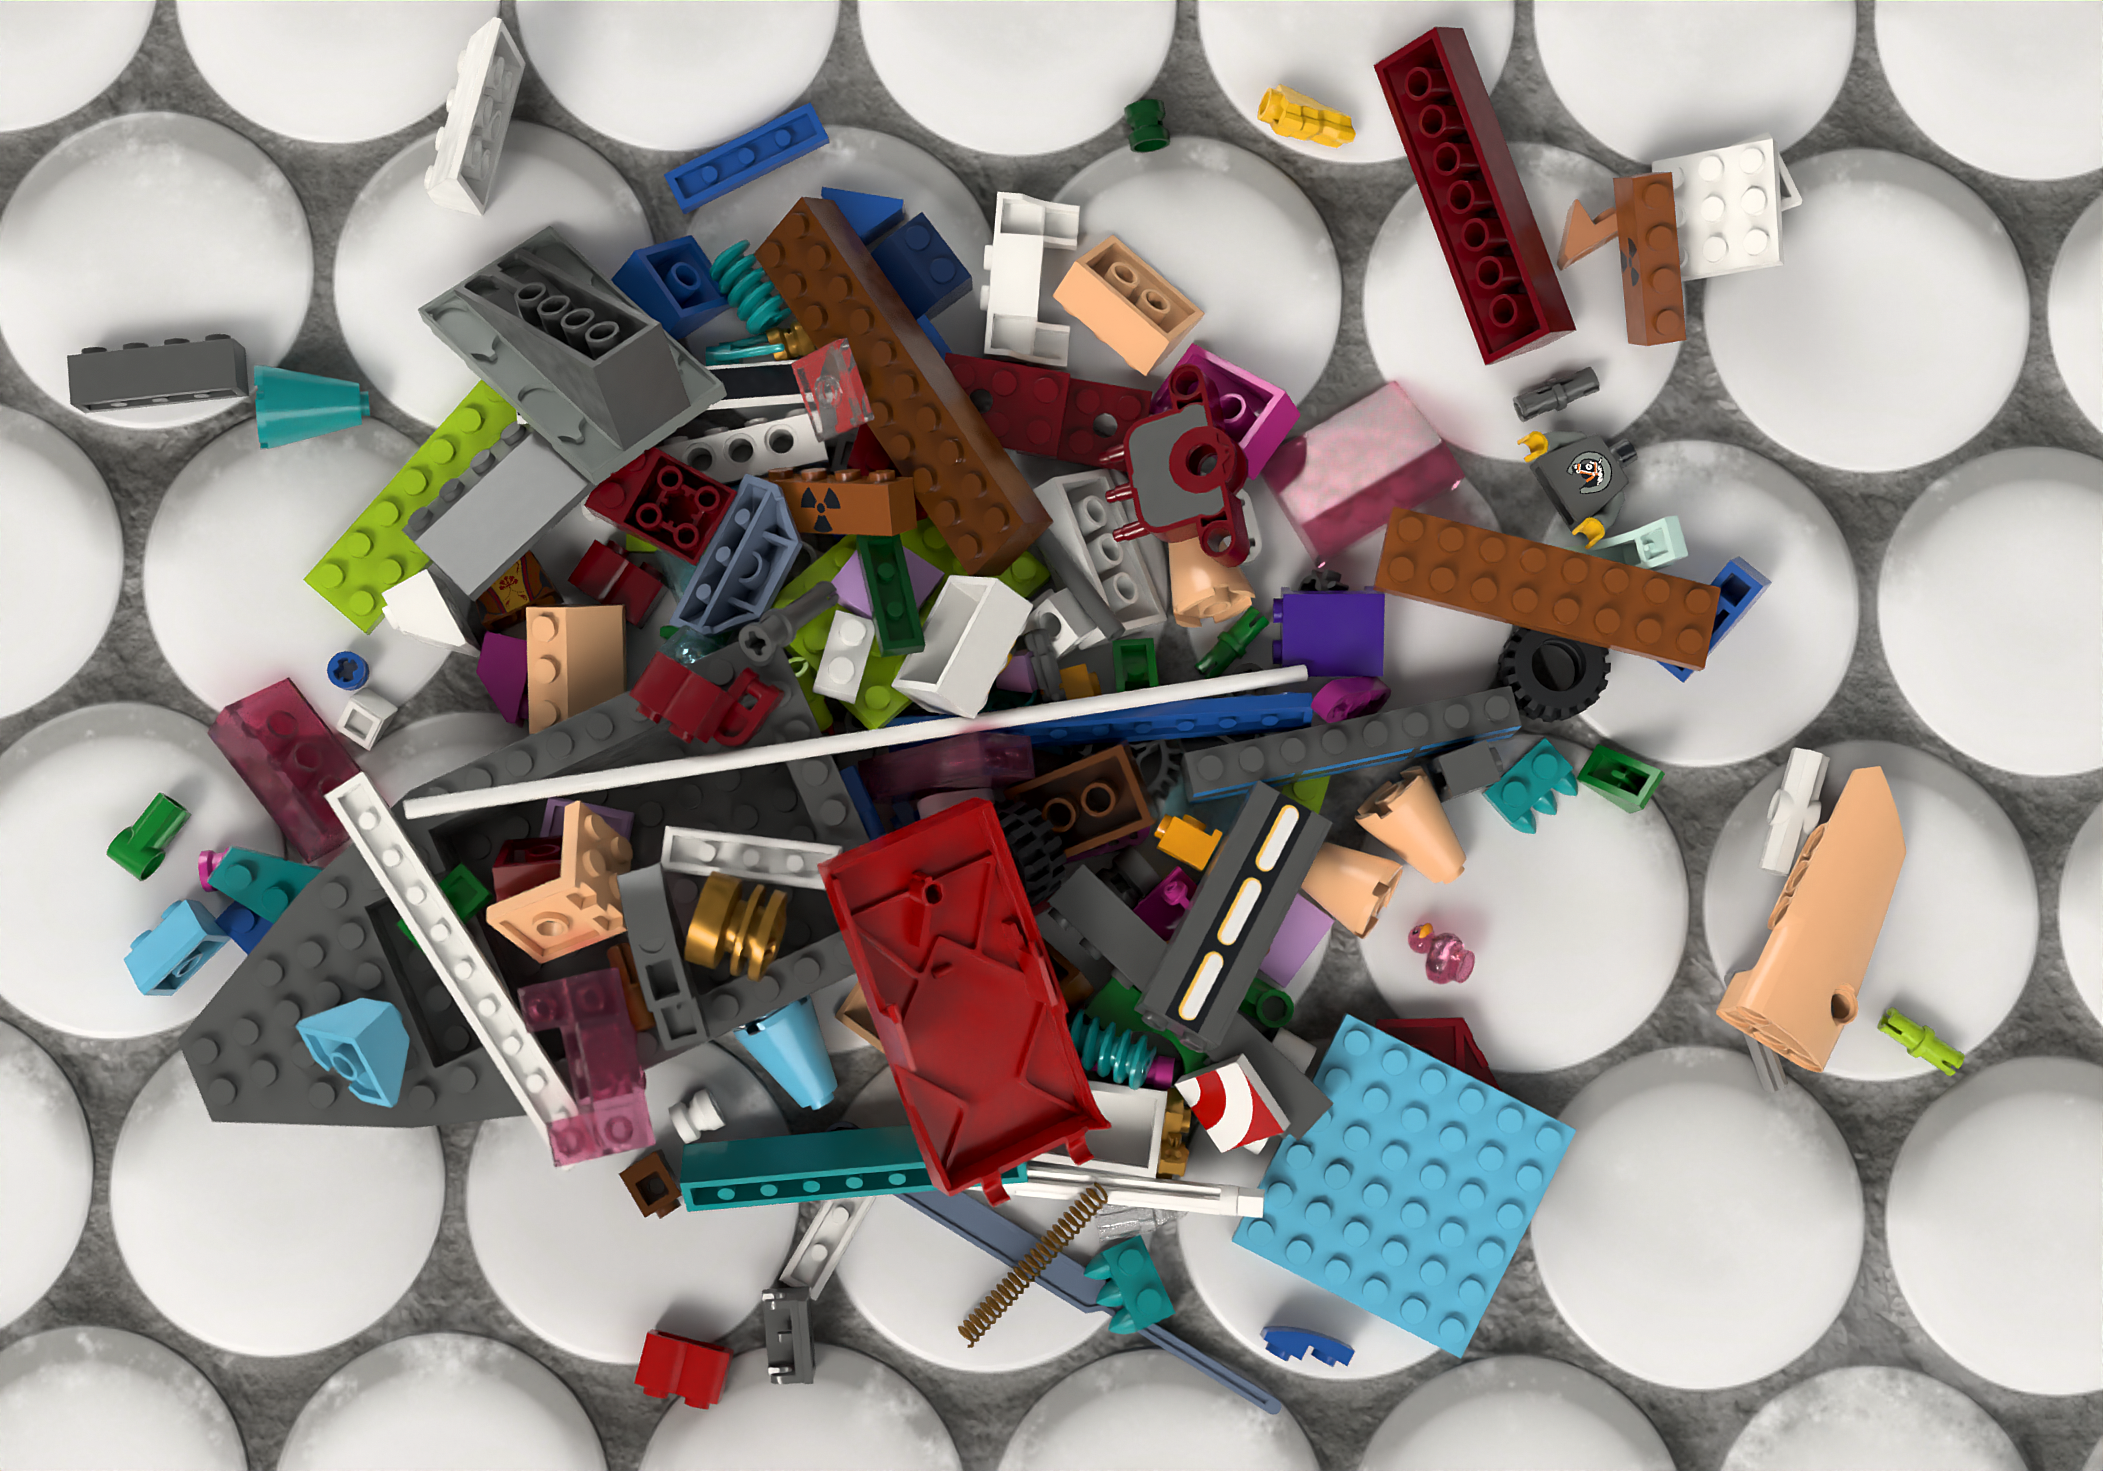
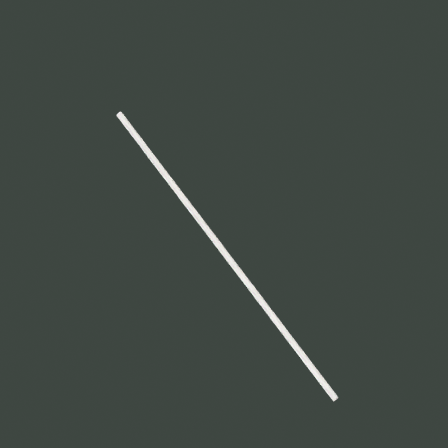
M1304 664L980 713L976 715L975 719L960 716L404 801L406 819L1297 683L1307 681L1308 672Z

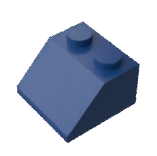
M692 235L635 250L611 279L647 315L660 322L662 328L675 340L688 336L731 307L727 302L729 295L722 294L718 289L719 282L713 281L710 277L709 271L712 264Z

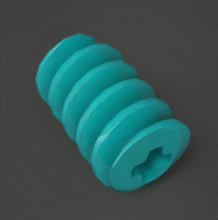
M742 240L717 256L710 268L709 275L713 281L719 282L718 289L720 292L729 295L727 300L732 308H738L736 314L741 321H747L746 330L750 334L757 335L764 333L767 329L778 326L792 311L790 308L781 310L780 306L785 300L781 294L771 295V292L776 288L771 280L765 283L762 282L767 273L763 267L753 269L758 260L754 253L744 256L743 253L749 248L750 243L748 240Z
M1080 1009L1073 1017L1068 1030L1079 1059L1082 1057L1083 1069L1091 1070L1098 1063L1097 1073L1099 1076L1106 1077L1113 1070V1080L1116 1083H1122L1129 1076V1087L1133 1090H1138L1151 1068L1157 1045L1151 1051L1148 1050L1146 1035H1143L1136 1044L1131 1043L1132 1030L1129 1028L1120 1037H1116V1023L1111 1022L1102 1031L1100 1030V1016L1097 1015L1087 1025L1084 1023L1085 1010Z

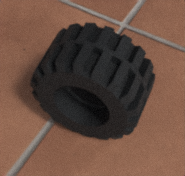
M1520 627L1507 639L1503 646L1505 649L1499 655L1497 663L1501 665V670L1497 673L1498 682L1503 681L1505 687H1512L1518 711L1522 709L1527 712L1525 717L1532 720L1542 718L1543 722L1567 720L1587 710L1589 706L1595 704L1600 698V692L1606 689L1608 680L1605 679V676L1611 672V663H1605V656L1609 654L1608 648ZM1553 645L1561 648L1570 656L1574 664L1575 675L1573 683L1568 689L1560 692L1552 691L1537 681L1532 670V657L1539 647Z
M1012 799L1004 800L1001 803L997 802L993 804L1030 907L1033 908L1052 895L1062 885L1061 879L1066 874V868L1062 864L1067 861L1066 853L1060 848V845L1063 844L1059 835H1055L1052 828L1054 826L1049 819L1045 821L1041 817L1042 813L1036 808L1030 810L1027 803L1022 801L1014 803Z

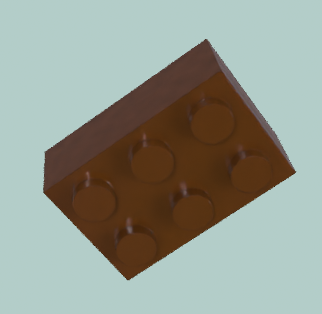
M1127 739L1014 783L1003 791L1006 800L1012 799L1014 803L1018 801L1025 802L1030 810L1033 808L1039 810L1042 813L1041 817L1045 821L1049 819L1054 826L1052 828L1055 835H1059L1063 844L1060 845V848L1066 853V858L1151 826L1159 818Z

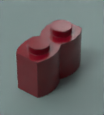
M595 539L567 581L603 605H625L626 620L642 629L669 589L660 582L664 574L644 561L640 567L635 566L626 560L630 552L609 539L603 545Z
M660 651L656 652L629 694L630 697L640 703L636 709L637 712L656 724H659L662 718L670 721L671 725L668 731L688 744H691L694 738L707 744L736 700L716 685Z

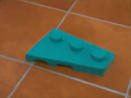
M231 845L208 877L207 883L275 924L304 887L325 868L314 865L309 866L285 860L282 857Z

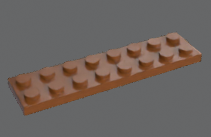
M1393 506L1390 511L1372 590L1701 671L1705 668L1721 588Z

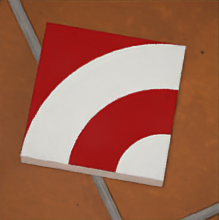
M1244 1054L1183 1075L1175 1083V1086L1221 1153L1283 1133L1291 1124Z

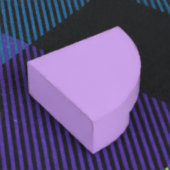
M1023 649L1013 654L1008 666L996 677L997 689L1033 693L1038 688L1029 658L1033 656L1032 651L1028 652L1027 649Z

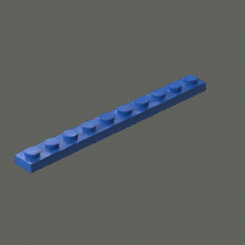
M1284 692L1278 695L1262 696L1244 694L1229 698L1200 697L1195 700L1166 702L888 745L889 756L1113 743L1125 739L1129 742L1289 732L1311 727L1313 716L1311 704L1313 698L1312 692ZM989 710V711H986V712H984V713L993 712V711H1000V710ZM948 714L921 717L904 715L892 719L887 724V728L960 716Z

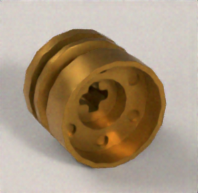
M712 871L703 888L692 919L685 948V960L715 969L723 958L725 951L732 953L730 974L739 976L747 958H749L750 964L747 979L761 982L767 968L774 961L783 938L787 921L786 905L788 893L775 890L767 908H765L764 902L767 887L758 884L751 894L749 901H742L743 880Z

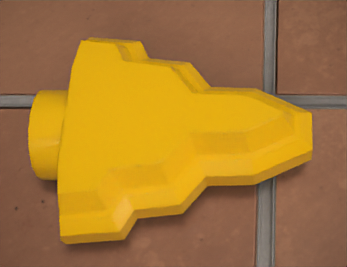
M1279 84L1276 89L1269 87L1261 99L1257 118L1260 121L1269 123L1275 134L1284 137L1290 136L1303 141L1311 140L1334 148H1338L1344 143L1353 142L1356 136L1350 116L1322 105L1316 100L1300 94L1285 85Z

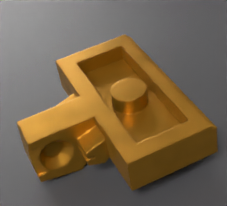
M1167 1088L1156 1178L1172 1180L1173 1174L1184 1177L1190 1151L1185 1148V1142L1181 1141L1182 1135L1180 1132L1188 1133L1191 1108L1184 1106V1098L1177 1088Z

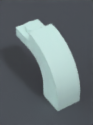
M1678 515L1664 517L1633 531L1600 540L1588 550L1585 549L1587 544L1563 548L1651 571H1657L1674 565L1673 562L1689 556Z

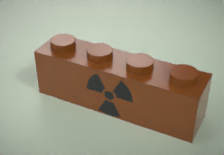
M1650 172L1613 178L1628 344L1653 346L1686 340L1672 172Z
M783 467L768 470V477L761 478L782 488L796 528L800 533L894 536L917 528L913 477H895V470H877L869 472V476H861L860 469L835 471V475H827L825 468L802 470L801 474H793V468Z

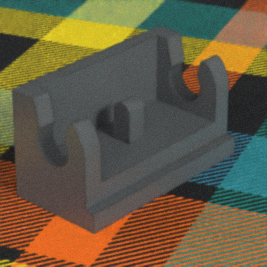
M810 1286L763 1289L762 1302L764 1307L768 1376H771V1383L813 1384L816 1362Z

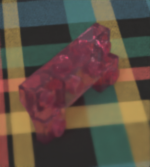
M618 967L518 989L527 1034L561 1028L579 1115L545 1123L554 1167H562L656 1145L644 1092L647 1086L646 1075L643 1068L638 1064L635 1050L637 1032L635 1026L629 1021Z

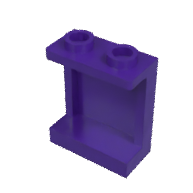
M1364 586V591H1291L1289 587H1281V598H1273V623H1280V639H1273L1272 663L1280 664V668L1304 664L1307 668L1308 677L1383 676L1385 593L1372 590L1373 586Z

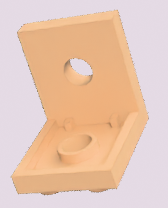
M580 800L566 805L561 878L487 907L486 922L540 964L627 931L617 876L630 872L633 857L631 844L625 837L620 836L605 823L600 815L594 813Z

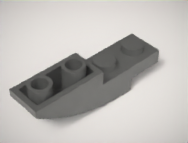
M657 863L619 874L617 880L635 966L648 1011H653L665 1051L708 1039L711 1034L689 963L685 960L686 941L662 864Z

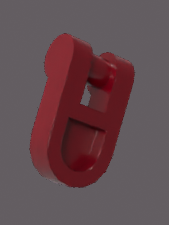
M750 667L745 668L727 691L736 700L712 737L719 744L727 748L745 746L754 737L769 714L780 704L785 692L774 684L766 685L759 680L760 674ZM748 694L758 700L751 711L740 704Z

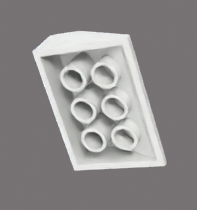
M493 17L470 37L467 50H462L459 55L457 72L460 76L456 89L452 88L448 94L446 110L449 115L445 127H440L435 142L438 154L434 166L430 165L428 167L424 182L427 194L436 205L479 216L484 215L526 64L500 18Z

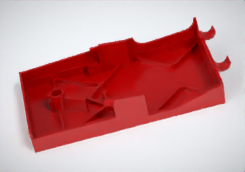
M972 797L817 864L932 1185L949 1197H952L980 1183L986 1199L994 1208L1011 1199L1002 1185L1001 1174L1064 1143L1069 1156L1077 1166L1094 1159V1155L1087 1147L1085 1133L1088 1130L1109 1129L1112 1126L1102 1115L1095 1102L1066 1023V1013L1069 1010L992 801Z

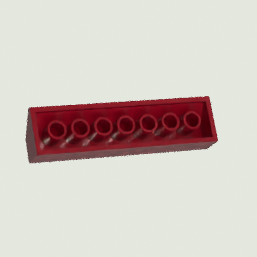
M1434 27L1375 64L1374 69L1485 366L1544 347L1577 329L1463 28Z

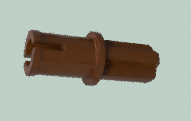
M630 942L611 947L607 950V955L619 990L615 991L617 997L621 996L632 1027V1033H638L657 1026L653 1011L649 1012Z

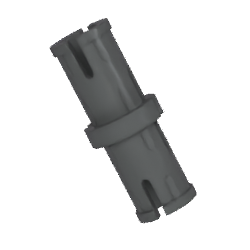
M1587 367L1559 380L1556 378L1547 380L1544 386L1514 397L1513 405L1519 419L1522 422H1526L1553 409L1556 411L1567 408L1568 403L1598 392L1600 390L1598 387L1600 386L1594 370L1591 367Z

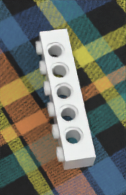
M805 408L789 411L785 414L784 419L769 422L768 418L752 419L744 423L745 428L729 431L728 427L709 429L704 432L705 437L688 440L687 436L669 438L663 442L664 446L657 447V449L692 467V462L697 456L702 454L710 455L712 457V464L706 471L701 473L727 487L740 484L746 473L761 479L768 477V470L774 468L790 467L793 468V474H801V471L806 469L831 468L818 412L809 413V409ZM781 436H788L794 440L792 448L786 453H776L772 450L774 441ZM741 445L752 447L753 454L748 461L738 463L732 460L733 451ZM589 493L580 502L582 513L589 522L602 520L592 515L584 506L590 495Z

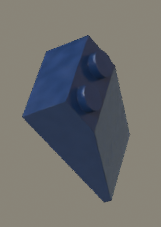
M923 212L890 234L870 253L915 320L925 314L929 321H931L973 290L972 276Z

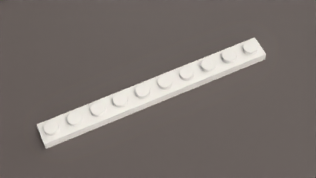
M362 771L325 795L563 1171H569L605 1147L600 1136L369 775Z

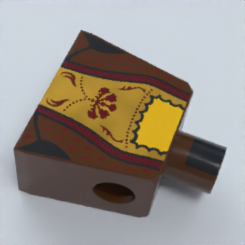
M528 550L475 600L482 625L489 632L496 634L525 621L526 607L543 604H562L565 602L531 550Z

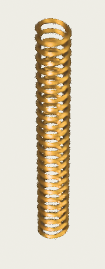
M1094 1182V1186L1099 1189L1105 1200H1101L1091 1188H1086V1192L1099 1203V1206H1095L1087 1195L1080 1194L1081 1200L1093 1209V1213L1080 1200H1075L1077 1208L1069 1206V1211L1077 1219L1081 1220L1082 1224H1078L1070 1213L1063 1212L1064 1218L1076 1227V1231L1062 1218H1058L1060 1226L1052 1224L1053 1230L1065 1239V1243L1061 1242L1060 1238L1051 1230L1046 1231L1050 1239L1041 1236L1043 1244L1040 1242L1035 1243L1036 1248L1048 1257L1049 1260L1046 1261L1036 1249L1030 1248L1032 1256L1025 1254L1026 1262L1019 1260L1021 1268L1013 1266L1014 1273H1007L1010 1280L1002 1278L1003 1285H996L999 1292L991 1290L992 1297H985L987 1303L980 1302V1308H974L976 1315L969 1314L970 1321L963 1320L964 1326H958L959 1333L965 1339L971 1341L967 1348L974 1347V1342H978L980 1336L985 1335V1330H990L991 1324L996 1323V1318L1002 1317V1312L1007 1311V1306L1013 1305V1300L1018 1299V1294H1023L1024 1288H1029L1030 1282L1035 1281V1276H1040L1041 1270L1046 1269V1264H1051L1052 1258H1057V1252H1062L1063 1246H1068L1069 1240L1074 1239V1234H1079L1080 1228L1086 1226L1085 1222H1090L1091 1216H1096L1097 1210L1102 1209V1204L1108 1203L1107 1193L1097 1182ZM1079 1210L1087 1214L1088 1218H1084ZM1063 1229L1068 1231L1071 1236H1067ZM1052 1241L1058 1244L1060 1248L1057 1249ZM1046 1247L1054 1251V1255L1050 1254ZM1036 1260H1038L1039 1262H1041V1263L1043 1264V1266L1040 1267L1039 1264L1036 1262ZM1029 1265L1037 1269L1038 1272L1035 1273ZM1025 1272L1028 1273V1274H1030V1275L1032 1276V1278L1029 1279V1278L1027 1277V1275L1025 1274ZM1019 1278L1026 1281V1285H1023ZM1014 1284H1015L1016 1286L1020 1287L1021 1290L1018 1291V1290L1016 1289V1287L1014 1286ZM1008 1290L1015 1293V1296L1012 1297ZM1003 1296H1004L1005 1298L1009 1299L1010 1302L1007 1303V1302L1005 1301V1299L1003 1298ZM998 1303L1004 1305V1308L1001 1309ZM993 1309L996 1310V1311H998L999 1314L996 1315V1314L994 1313ZM987 1315L993 1317V1320L990 1321ZM976 1327L982 1329V1332L980 1333Z

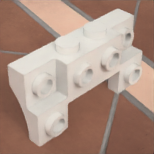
M997 193L993 245H985L984 270H991L990 286L982 285L980 310L988 311L984 359L1026 363V366L1067 370L1070 326L1038 322L1043 250L1044 248L1076 250L1080 206L1043 201L1020 193Z

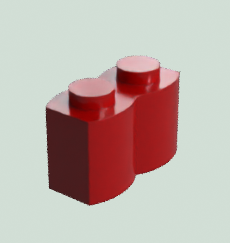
M652 1329L646 1335L634 1384L643 1386V1393L648 1396L667 1399L669 1393L685 1397L684 1404L688 1406L709 1409L710 1404L717 1405L722 1401L734 1350L717 1344Z

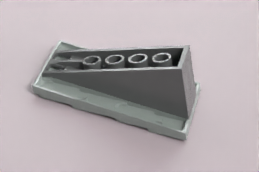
M548 226L418 309L423 322L431 328L433 334L461 357L469 369L513 406L529 425L552 444L556 452L595 486L611 476L612 472H617L644 453V450H649L675 432L678 427L681 428L710 408L711 404L714 405L727 396L724 384L670 336L662 328L660 322L647 315L551 226Z

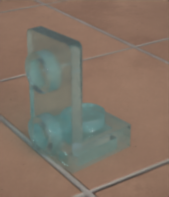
M684 625L657 651L685 666L728 645L720 634L709 638L692 627Z

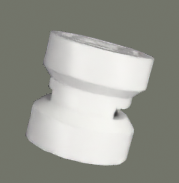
M707 1087L695 1093L693 1100L689 1101L688 1105L684 1102H678L668 1108L670 1117L686 1144H691L700 1139L701 1130L706 1131L710 1129L714 1131L726 1125L722 1111Z

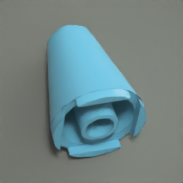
M811 995L747 1023L744 1028L739 1027L733 1030L736 1039L801 1107L811 1106L812 1110H816L834 1099L835 1096L832 1092L838 1087Z

